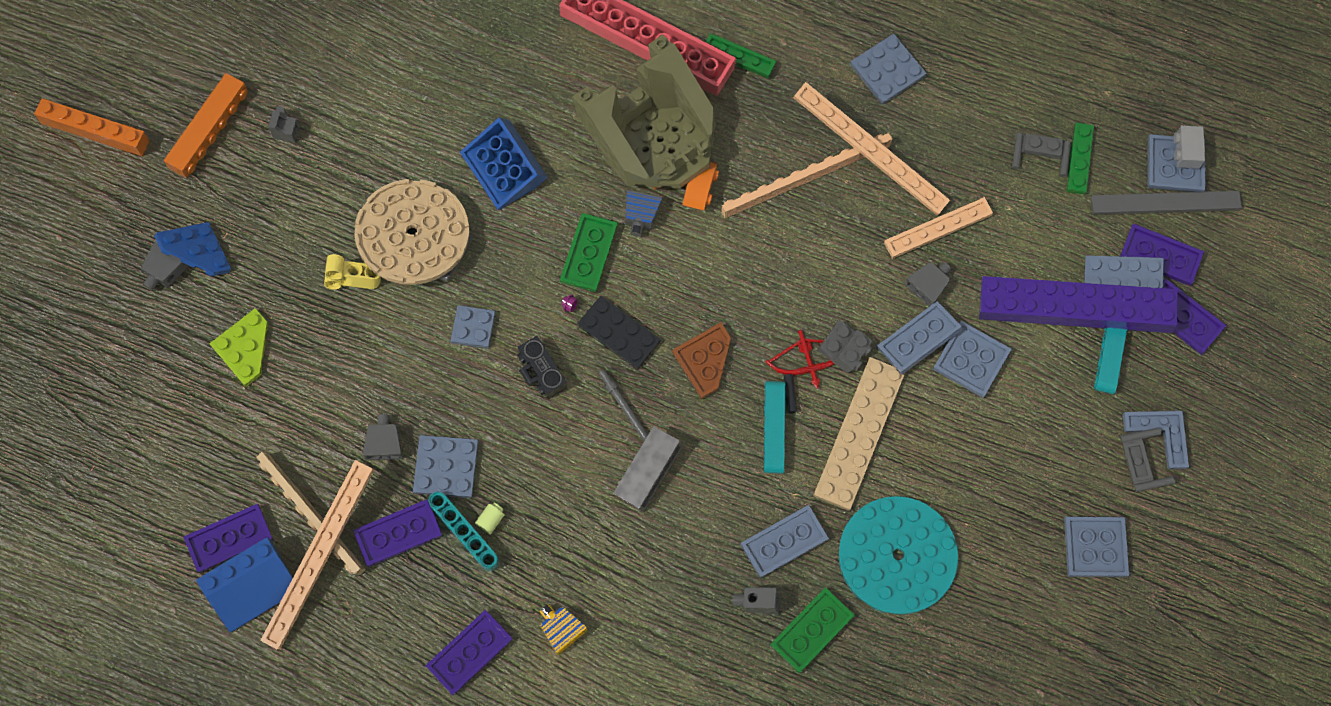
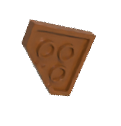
M721 322L672 350L674 357L701 400L718 390L731 337Z

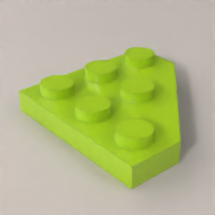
M256 308L210 343L212 348L245 387L261 376L262 359L266 345V331H268L267 321Z

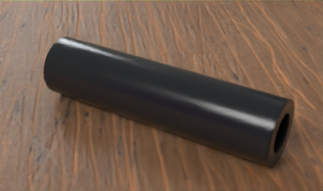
M793 374L784 375L787 412L793 414L797 413Z

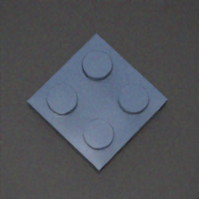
M457 305L451 343L489 349L495 311Z

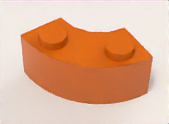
M710 162V167L688 182L682 205L700 210H705L706 205H710L712 199L710 190L713 181L717 182L719 171L716 170L717 163Z

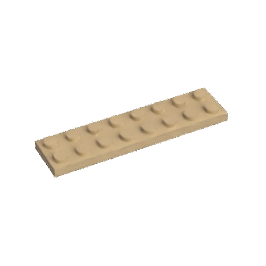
M871 357L869 358L813 497L850 511L904 377V374L901 375L894 366Z

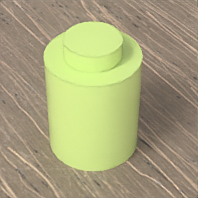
M496 503L493 505L488 504L475 522V525L491 535L504 517L502 513L504 509Z

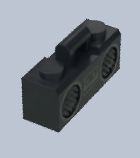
M538 336L517 347L519 361L521 364H526L519 369V372L528 386L538 382L536 387L541 396L545 394L547 399L568 388L566 380ZM532 369L536 377L532 378L528 370Z

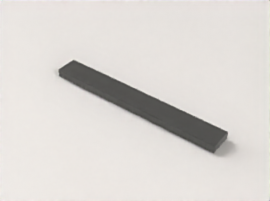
M1239 191L1092 195L1090 197L1092 215L1239 211L1242 208Z

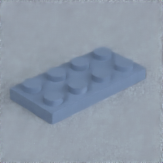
M1085 256L1084 283L1163 288V258Z
M936 301L877 345V347L899 373L903 375L962 330V326Z
M807 505L741 542L740 545L761 579L828 541L829 538L810 506Z

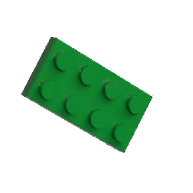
M581 213L560 283L597 292L618 222Z
M825 587L770 646L800 674L854 617V614Z

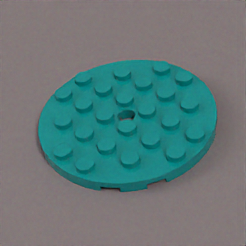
M893 496L872 501L859 509L851 517L840 539L838 558L842 576L849 589L859 600L861 599L871 608L883 613L908 615L931 607L947 592L956 574L958 550L955 537L949 525L938 512L918 500ZM895 550L903 553L902 560L894 559L893 552Z

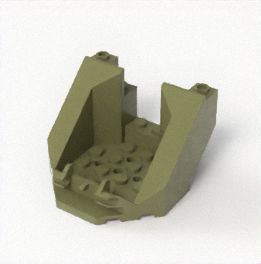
M661 35L648 44L651 59L636 68L640 84L639 88L620 101L614 85L598 95L587 86L572 97L579 119L601 151L606 163L627 186L640 184L646 185V187L661 188V186H672V188L680 189L710 167L716 120L713 106L676 45L672 44L664 35ZM649 127H652V128H653V129L650 130V131L646 130V129L649 128ZM671 150H675L672 154L668 153Z

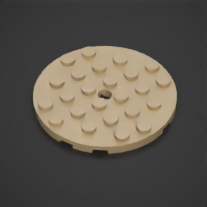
M409 179L389 183L371 194L358 212L354 233L358 252L364 263L374 273L391 282L414 285L436 280L447 274L458 264L467 248L469 223L462 204L448 189H443L431 181L422 179L420 181H409ZM415 228L417 232L415 235H410L407 233V230Z

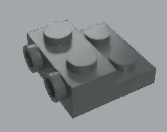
M838 320L817 350L843 371L849 373L851 370L856 371L862 364L860 358L862 355L866 356L871 351L872 347L870 344L872 340L858 329L854 331L844 322Z

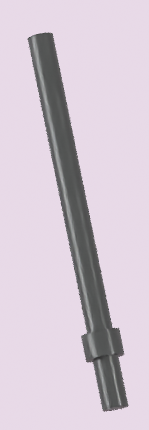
M605 369L600 371L598 374L606 384L605 388L609 394L612 393L642 440L645 441L648 433L618 390V385L615 381H612Z

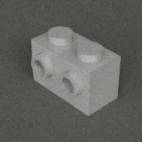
M1180 126L1178 131L1174 133L1173 138L1174 143H1176L1174 160H1177V167L1200 168L1205 161L1203 127Z

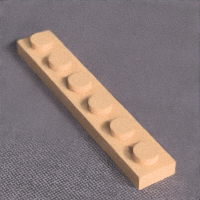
M984 197L885 240L884 244L893 259L992 216L993 212Z

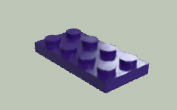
M1132 224L1120 257L1163 258V276L1191 286L1204 251Z
M1165 278L1163 280V288L1178 289L1177 326L1173 333L1202 355L1226 325Z
M427 499L353 530L368 568L442 537Z
M257 503L184 536V540L196 570L200 574L225 563L266 537L273 541V537Z
M484 610L425 666L454 696L513 639Z

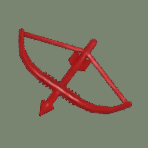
M799 330V341L770 360H766L765 363L776 372L784 375L811 373V383L818 389L820 379H817L815 371L823 370L834 365V363L829 360L814 365L809 354L812 350L810 342L822 343L824 340L806 339L803 331ZM798 345L799 351L805 353L808 366L786 370L777 368L771 362Z

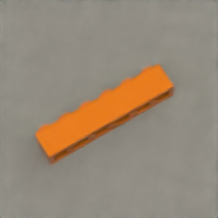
M225 73L164 159V163L170 170L185 178L194 172L196 164L205 156L210 144L215 142L219 131L225 128L227 120L236 112L238 104L246 98L248 90L244 82Z
M43 98L34 113L41 124L139 156H143L150 141L144 131Z

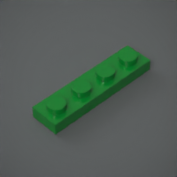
M711 33L705 42L735 57L736 66L769 79L776 65V61Z
M1075 123L1066 192L1085 195L1087 191L1094 125Z

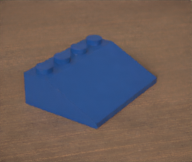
M501 117L497 118L460 151L497 210L504 208L531 192L548 178L511 121Z
M266 537L196 579L224 625L229 632H232L280 603L294 577L273 541Z

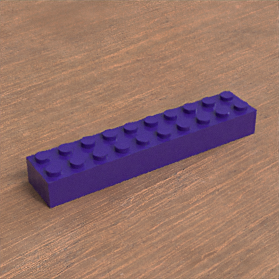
M982 276L979 320L1173 333L1177 326L1178 289Z

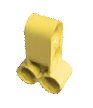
M336 254L327 257L324 286L326 288L335 290L343 285L375 289L380 285L381 277L374 273L365 263L344 261L342 256Z

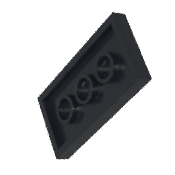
M601 295L577 323L579 328L636 370L640 368L661 342L660 338Z

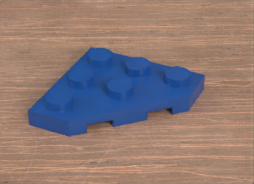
M209 222L157 232L154 236L162 253L168 256L171 254L193 268L196 266L205 270V273L210 276L229 273L231 270Z

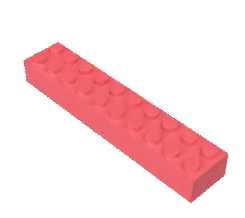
M562 0L559 5L560 16L647 61L651 59L648 44L664 35L672 44L676 45L700 87L715 96H718L735 68V57L623 0Z

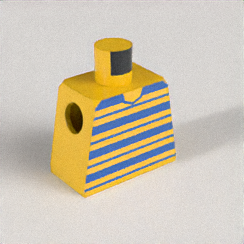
M547 604L540 610V613L546 619L541 624V628L557 655L587 632L586 626L564 607L555 612Z

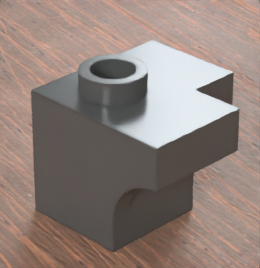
M277 106L276 111L273 110L270 118L269 131L274 139L295 143L300 127L296 118L288 117L284 107Z

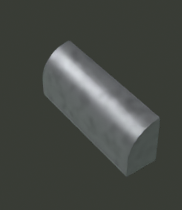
M653 426L613 494L644 512L682 449L683 444L678 439Z

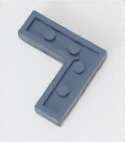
M1182 411L1123 413L1124 433H1134L1160 427L1164 436L1167 470L1189 468Z

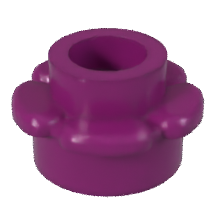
M573 294L565 296L561 304L565 312H573L577 306L578 299Z

